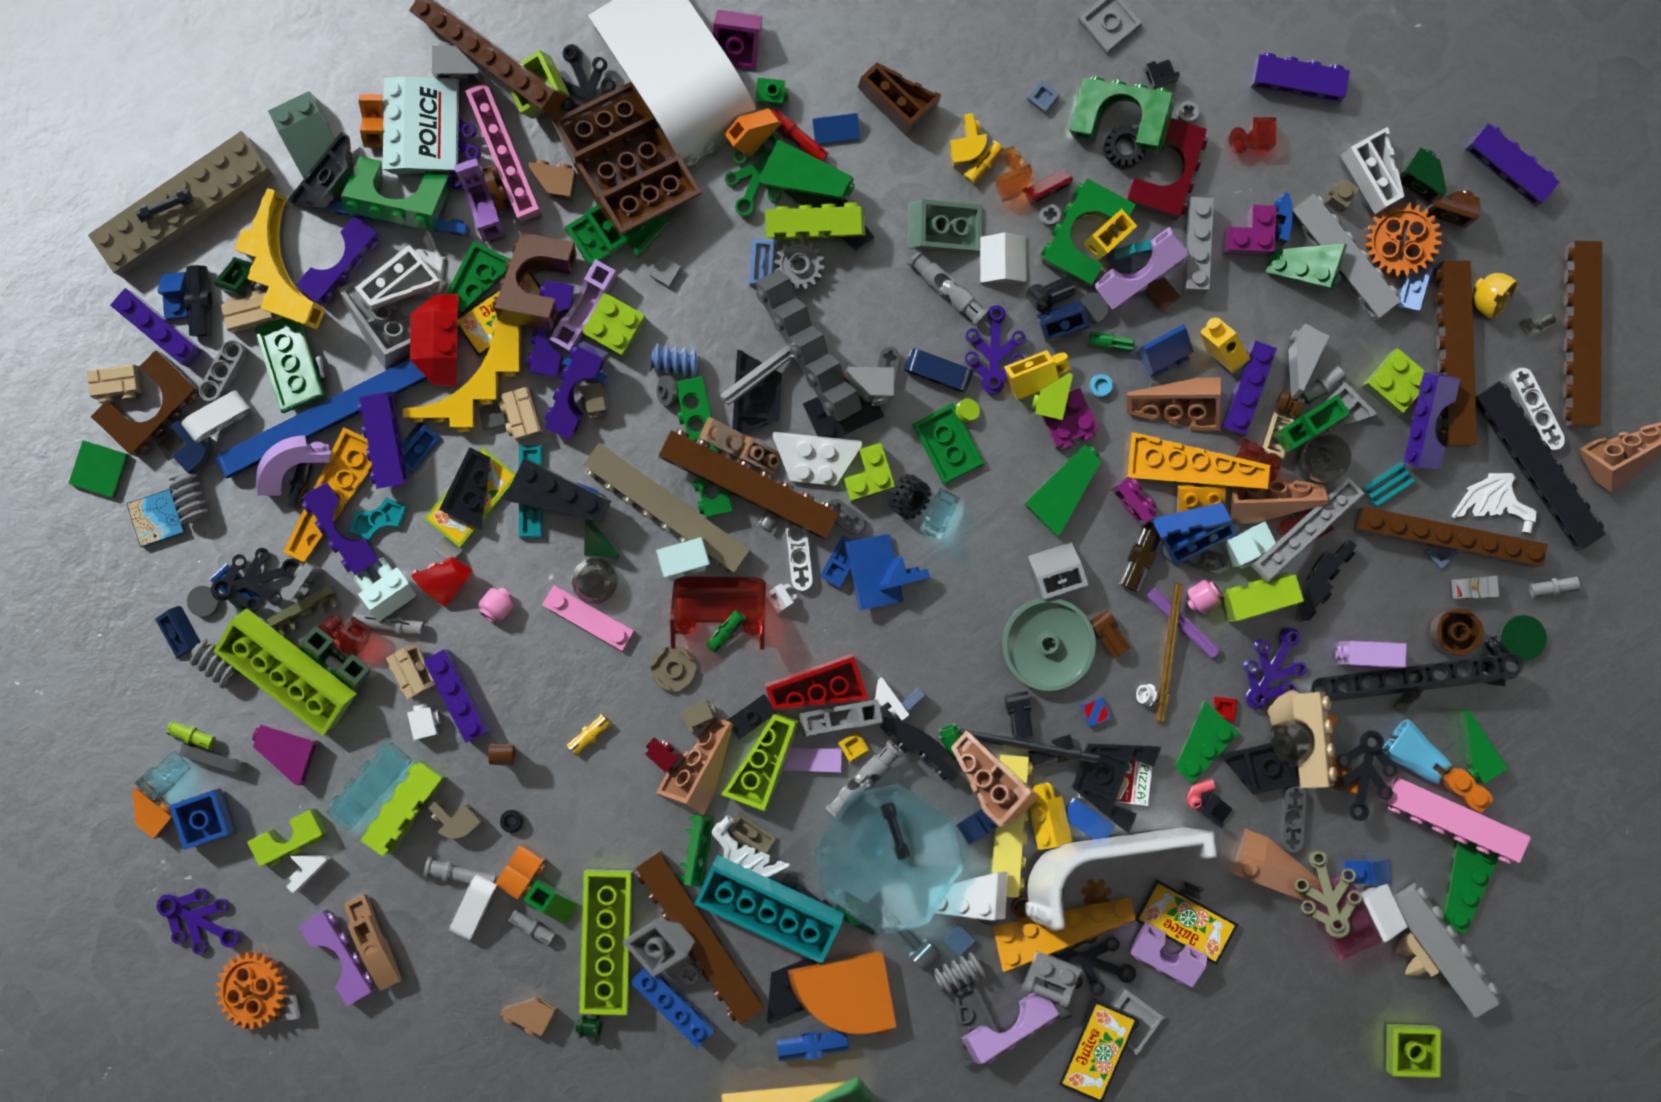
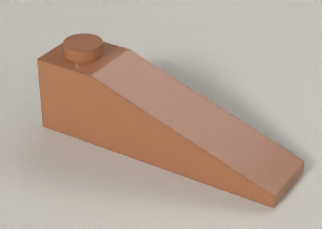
M1245 829L1230 873L1294 898L1312 901L1318 906L1319 903L1305 894L1296 892L1295 882L1300 878L1306 879L1309 882V886L1323 893L1319 878L1270 838ZM1300 883L1298 888L1303 890L1306 888V885Z

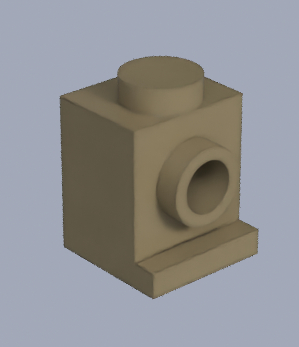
M1344 178L1340 183L1336 181L1333 183L1323 200L1326 204L1342 213L1348 208L1360 188Z
M601 382L578 386V391L584 394L583 397H580L583 411L587 410L589 419L603 417V413L608 412Z
M707 700L681 711L689 733L695 731L694 726L697 725L699 729L711 724V718L718 716L714 704H709Z

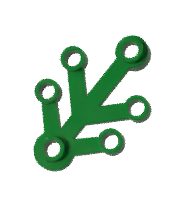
M774 133L751 156L760 154L758 162L736 172L730 171L725 175V182L730 187L736 186L739 180L752 175L744 197L738 199L735 205L736 212L741 217H748L754 211L752 201L759 186L758 179L777 141L780 140ZM771 141L773 142L774 146L772 148H766V142ZM740 150L733 154V161L739 166L744 165L747 159L750 158V156ZM739 154L743 155V161H737L736 156ZM731 175L736 177V180L733 183H730L727 180L728 177ZM766 187L769 201L772 203L779 202L781 191ZM772 192H777L779 196L778 198L773 199L770 197V194ZM748 205L749 210L743 212L741 211V206Z

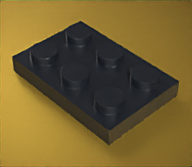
M860 396L859 400L862 409L839 422L825 413L818 397L802 403L819 437L840 438L884 418L880 406H872V402H865Z

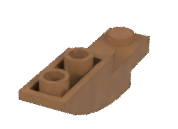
M708 417L699 439L707 442L710 446L772 475L776 474L782 460L779 452L710 417Z
M363 894L344 903L343 905L350 921L348 928L379 990L383 991L403 982L388 940L382 936L368 895Z

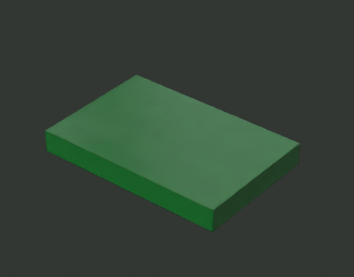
M953 403L912 423L943 485L985 464L963 421L958 418Z

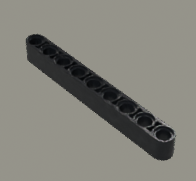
M1504 654L1321 677L1313 681L1310 692H1316L1315 688L1317 686H1325L1328 690L1326 696L1332 702L1509 680L1516 678L1523 668V660L1516 654ZM1505 663H1515L1517 666V670L1509 671L1506 668ZM1481 666H1491L1493 669V673L1485 674L1482 671ZM1457 669H1467L1469 671V676L1461 677L1458 674ZM1435 671H1442L1446 678L1444 680H1437L1433 673ZM1411 674H1418L1421 676L1422 681L1414 683L1410 680L1409 676ZM1395 677L1398 680V684L1390 686L1386 683V678ZM1364 680H1371L1374 682L1375 687L1366 689L1362 682ZM1343 682L1348 683L1351 686V690L1343 692L1339 689L1338 685Z

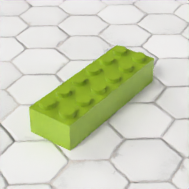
M247 608L231 619L213 651L323 737L339 723L357 694Z
M586 869L584 871L580 1014L627 1015L629 1012L631 951L625 946L623 941L632 934L633 870Z

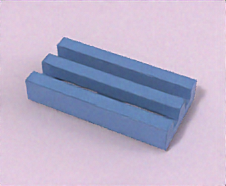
M752 239L749 285L754 286L756 285L755 281H757L754 280L757 244H761L759 279L764 277L766 245H770L768 275L773 273L775 240Z

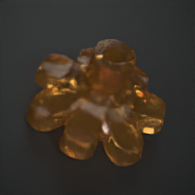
M1093 879L1087 881L1089 888L1083 887L1081 890V894L1087 896L1083 900L1085 905L1110 901L1107 895L1112 894L1110 887L1105 888L1106 882L1103 879H1100L1097 884Z

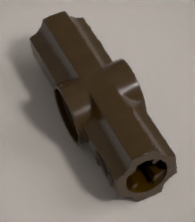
M1148 521L1144 524L1140 537L1129 554L1127 560L1129 563L1119 584L1131 591L1139 592L1147 570H1150L1157 555L1156 549L1161 537L1153 522Z

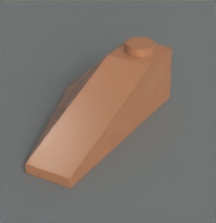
M1221 377L1193 378L1127 392V414L1151 420L1159 418L1169 421L1171 425L1176 426L1179 423L1190 426V429L1195 431H1220ZM1165 403V409H1161L1159 404Z
M1661 422L1641 427L1638 432L1627 434L1625 431L1618 433V437L1608 440L1606 437L1598 438L1581 447L1579 452L1594 480L1613 492L1640 474L1661 455Z
M1273 476L1272 479H1269L1268 490L1228 486L1231 520L1233 524H1255L1328 504L1325 485L1299 480L1293 483L1280 481L1281 477Z
M715 717L711 724L699 735L694 748L690 752L686 750L682 755L684 759L676 768L672 767L667 772L656 793L690 812L703 816L715 794L733 723Z
M967 730L951 747L971 784L972 790L976 793L983 811L999 827H1004L1024 814L1039 797L1028 784Z

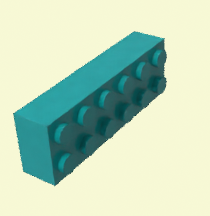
M719 855L716 856L694 904L821 964L833 943L844 917V913Z

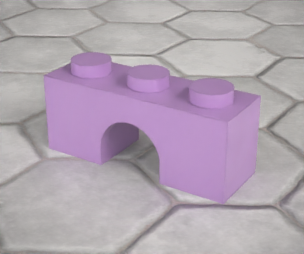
M1145 922L1132 942L1130 954L1138 961L1152 965L1158 972L1174 977L1180 984H1187L1193 987L1206 968L1207 955L1188 944L1180 953H1167L1162 948L1165 944L1166 932Z

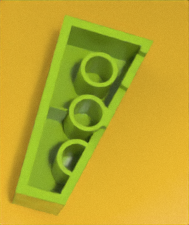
M856 202L844 203V207H835V204H822V208H813V205H800L796 209H790V206L765 210L766 238L776 241L866 236L865 208L858 206Z
M779 713L774 714L721 795L763 811L769 809L800 721Z
M420 761L418 764L413 763L407 771L409 775L407 779L397 785L393 791L394 796L382 806L379 816L370 823L366 833L360 839V841L381 856H386L394 851L446 777L425 761Z

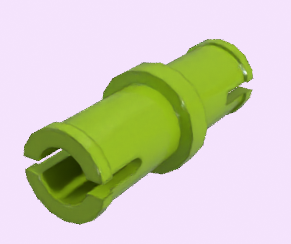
M173 720L170 721L166 729L167 735L182 739L188 745L195 744L209 751L215 743L212 740L216 739L214 736L197 731L196 727H187Z

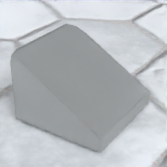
M444 537L432 547L433 551L443 559L450 557L458 559L463 552L462 548L458 547L447 537Z
M288 995V998L282 999L286 1007L278 1008L281 1015L274 1016L275 1021L280 1022L300 1018L296 995Z

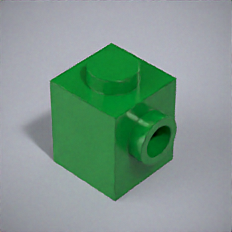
M758 78L755 98L756 106L783 109L784 102L789 100V88H785V80Z

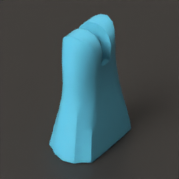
M1410 719L1404 720L1392 734L1397 740L1390 738L1383 746V751L1391 762L1431 783L1439 785L1444 777L1435 769H1432L1433 766L1436 765L1443 771L1448 772L1452 767V763L1425 737Z

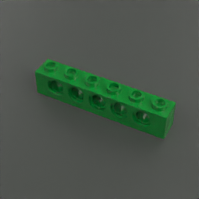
M703 376L676 382L677 396L675 402L680 401L681 411H677L680 425L685 424L686 433L690 435L689 439L695 442L698 441L702 430L698 432L691 429L692 422L701 420L705 426L708 417L712 418ZM689 398L698 399L699 403L696 408L689 409L686 407V402ZM710 446L709 448L717 453L719 451L718 449ZM698 477L692 478L695 492L699 491L701 500L697 501L700 514H705V518L708 519L733 513L728 492ZM716 487L719 493L715 499L706 497L708 488Z

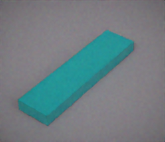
M519 445V467L524 458L543 466V446ZM519 504V538H543L542 508Z

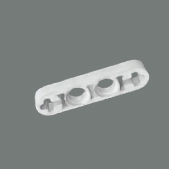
M1527 368L1514 370L1509 378L1510 384L1529 421L1537 428V435L1541 441H1545L1549 445L1551 451L1560 449L1565 443L1564 434L1535 377ZM1519 374L1526 376L1524 384L1523 382H1517L1516 378L1519 377ZM1531 385V389L1525 390L1522 393L1521 389ZM1528 393H1534L1537 396L1538 400L1535 405L1527 403L1526 396ZM1540 413L1545 414L1548 418V423L1545 426L1537 423L1536 419ZM1552 426L1553 430H1550L1549 433L1546 432L1543 434L1542 430L1548 429ZM1550 435L1557 437L1558 440L1555 441V445L1548 443V440L1551 438Z
M785 521L792 584L797 590L805 591L811 587L813 581L807 531L801 529L804 532L803 539L801 541L792 540L790 536L791 531L799 527L795 525L789 526V522ZM797 551H802L806 554V561L803 564H797L793 561V555ZM808 566V571H803L804 577L809 578V582L805 583V587H801L800 583L795 582L800 576L799 571L794 572V567L803 568Z

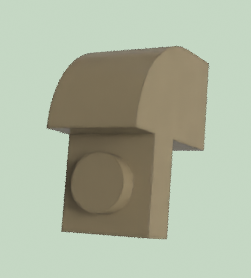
M439 800L435 801L428 808L431 811L430 816L438 824L441 822L444 824L438 832L447 838L464 837L473 832L484 821L469 804L464 805L455 815Z

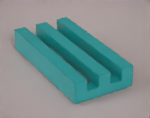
M1400 462L1362 487L1375 507L1415 482L1414 478H1411L1409 475L1410 472L1405 469L1403 462ZM1400 470L1401 474L1374 492H1371L1370 488ZM1402 478L1406 479L1405 482H1403L1402 484H1400L1399 486H1397L1396 488H1394L1378 500L1375 498L1376 495L1380 494L1381 492H1383L1384 490H1386Z

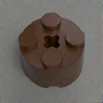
M1467 609L1444 610L1435 615L1430 625V638L1434 648L1447 655H1466L1471 653L1480 645L1484 636V629L1480 619ZM1453 630H1459V635L1454 634Z

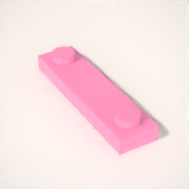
M553 585L542 604L621 651L624 650L634 633V630Z

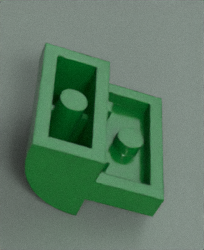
M598 205L586 211L584 216L565 226V231L589 267L592 266L595 259L601 261L606 257L610 258L629 242L627 234L620 235L610 224Z

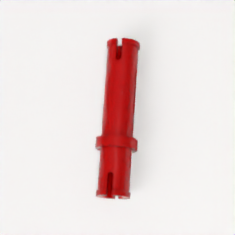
M776 108L773 113L781 122L777 128L783 132L782 135L794 141L807 154L824 161L829 152L804 133L794 120L791 121Z

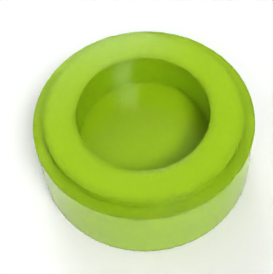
M965 398L956 405V414L963 422H972L979 416V406L973 399Z

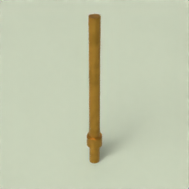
M1174 583L1160 691L1157 692L1156 721L1165 722L1167 704H1170L1171 694H1169L1183 591V584Z

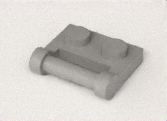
M301 564L294 573L295 579L291 585L281 590L282 598L285 600L293 599L294 601L303 600L324 569L316 564Z
M1037 950L1024 981L1022 991L1026 993L1033 992L1059 1003V1006L1067 1008L1081 972V967ZM1035 977L1064 987L1063 993L1061 994L1034 983Z

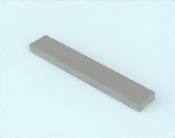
M1348 477L1327 496L1328 504L1315 507L1251 566L1268 583L1365 493Z

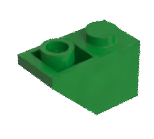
M541 878L536 880L524 898L525 902L541 913L564 924L578 905L577 902Z

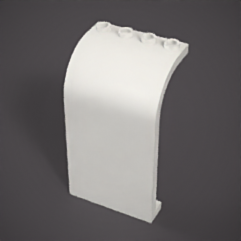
M612 0L588 15L594 28L601 35L650 109L675 154L681 157L686 167L696 164L700 158L715 152L718 147L726 142H730L724 132L738 116L757 111L737 71L689 0Z
M1180 827L1072 842L1052 848L1038 859L1031 871L1028 881L1029 902L1026 903L1027 915L1031 917V920L1053 929L1063 928L1060 891L1067 874L1079 863L1094 858L1177 847L1178 852L1202 857L1216 856L1213 832Z

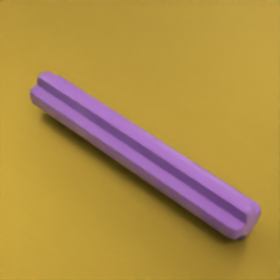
M1153 588L1147 594V598L1169 618L1171 602L1157 588ZM1180 611L1178 628L1210 658H1214L1220 652V649Z

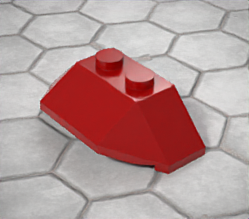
M434 294L411 313L410 361L434 386H457L458 294Z

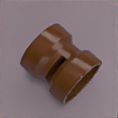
M1282 390L1275 405V412L1280 414L1285 412L1290 417L1297 419L1302 411L1305 397L1299 396L1294 400L1288 391Z
M1020 895L1019 898H1014L1010 906L1014 916L1022 921L1031 919L1026 912V903L1029 902L1027 896Z

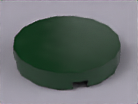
M1519 615L1505 621L1499 633V639L1506 647L1505 654H1516L1523 661L1533 660L1543 652L1547 642V635L1542 623L1536 618Z

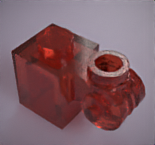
M1253 117L1249 122L1248 134L1241 127L1232 129L1227 136V143L1233 148V153H1245L1247 149L1256 150V153L1270 152L1276 146V117Z
M1246 438L1243 439L1232 455L1235 458L1270 465L1269 481L1277 478L1281 467V458L1277 454H1268L1264 451L1263 447Z
M329 614L319 626V629L334 639L335 647L350 656L353 654L356 657L368 643L372 627L354 616L343 625L341 618L335 614Z

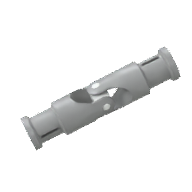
M921 249L908 261L907 265L909 267L913 266L922 275L921 278L941 296L948 297L952 306L960 313L963 312L973 321L972 324L974 326L988 312L986 308L983 309L974 301V297L961 287H957L956 281L937 263H932L926 258ZM938 276L946 277L948 280L939 289L935 284V278Z
M889 740L886 743L887 746L879 754H875L841 789L839 796L826 806V809L834 818L840 821L843 818V814L851 806L854 807L890 770V765L904 754L894 742Z

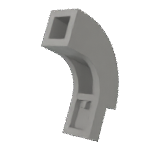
M878 699L799 714L803 737L883 722Z

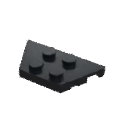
M343 131L340 132L287 199L295 206L326 208L334 200L338 191L354 173L350 137Z
M737 350L735 383L763 362L749 356L742 350ZM775 370L734 401L732 429L746 435L779 421L782 373Z
M1303 734L1220 755L1251 794H1260L1299 784L1298 765L1305 760V750L1310 736L1309 734Z
M806 957L771 971L767 1015L768 1024L805 1010L793 991L788 970L819 964V962Z

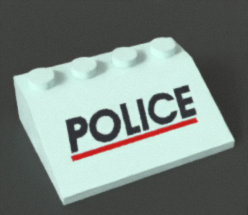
M428 77L384 78L383 170L395 175L421 174L426 171L434 173L455 171L454 165L458 164L459 79Z

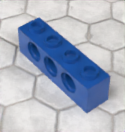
M643 967L632 978L630 983L696 1048L714 1032L715 1027L661 973L653 977Z

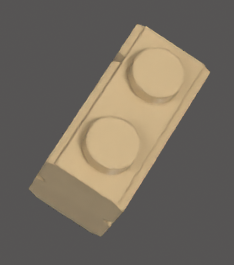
M262 290L249 293L250 297L241 299L240 296L228 298L227 303L221 304L227 330L231 333H236L276 321V315L260 308L266 293H263Z
M135 364L87 371L90 397L98 400L99 403H104L106 400L113 402L114 397H121L122 400L135 399L136 394L143 393L140 368Z
M529 387L520 388L501 395L503 401H499L503 415L507 414L509 423H506V429L510 437L513 436L515 440H522L543 433Z
M417 643L406 646L386 658L389 668L395 675L400 685V690L406 699L422 694L435 686Z

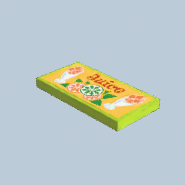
M482 447L479 452L491 457L483 522L508 491L516 474ZM447 490L424 519L461 548L477 528L439 510L448 492Z

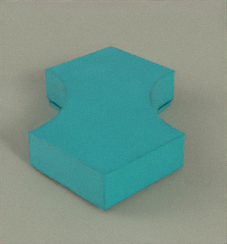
M1151 240L1133 243L1114 250L1115 260H1125L1152 253Z
M386 497L381 505L374 510L368 512L355 511L348 532L371 541L373 535L381 528L387 526L401 527L409 506Z

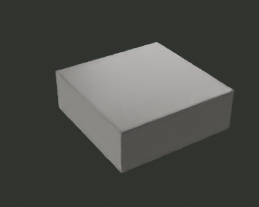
M661 255L649 275L670 287L681 267Z

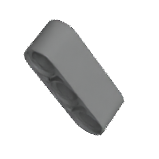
M229 340L223 344L200 385L199 394L202 399L212 403L228 393L248 356V350L243 344L235 340ZM238 346L239 354L236 357H231L230 352L232 348ZM227 366L228 373L225 377L221 378L219 375L220 369ZM211 387H216V395L212 398H209V389Z

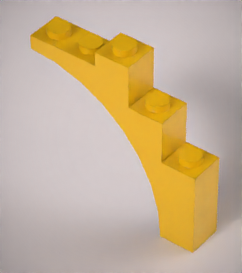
M267 188L257 215L253 220L251 230L242 229L234 250L255 259L247 279L268 288L263 297L261 309L317 330L325 308L310 301L298 290L291 281L282 259L280 225L287 197Z
M495 316L494 335L489 351L472 378L455 393L438 402L421 407L403 408V418H410V422H424V418H433V422H447V418H449L450 427H456V432H470V427H476V400H479V404H493V400H499V372H502L504 377H516V372H522V325L498 321L497 316Z

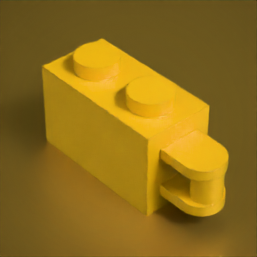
M1047 350L1004 367L1010 389L1017 400L1040 392V390L1058 380V376L1071 370L1066 353H1058L1051 356Z
M1048 782L1034 786L1033 790L1039 797L1029 807L1038 850L1055 848L1073 842L1063 797H1055L1053 786Z

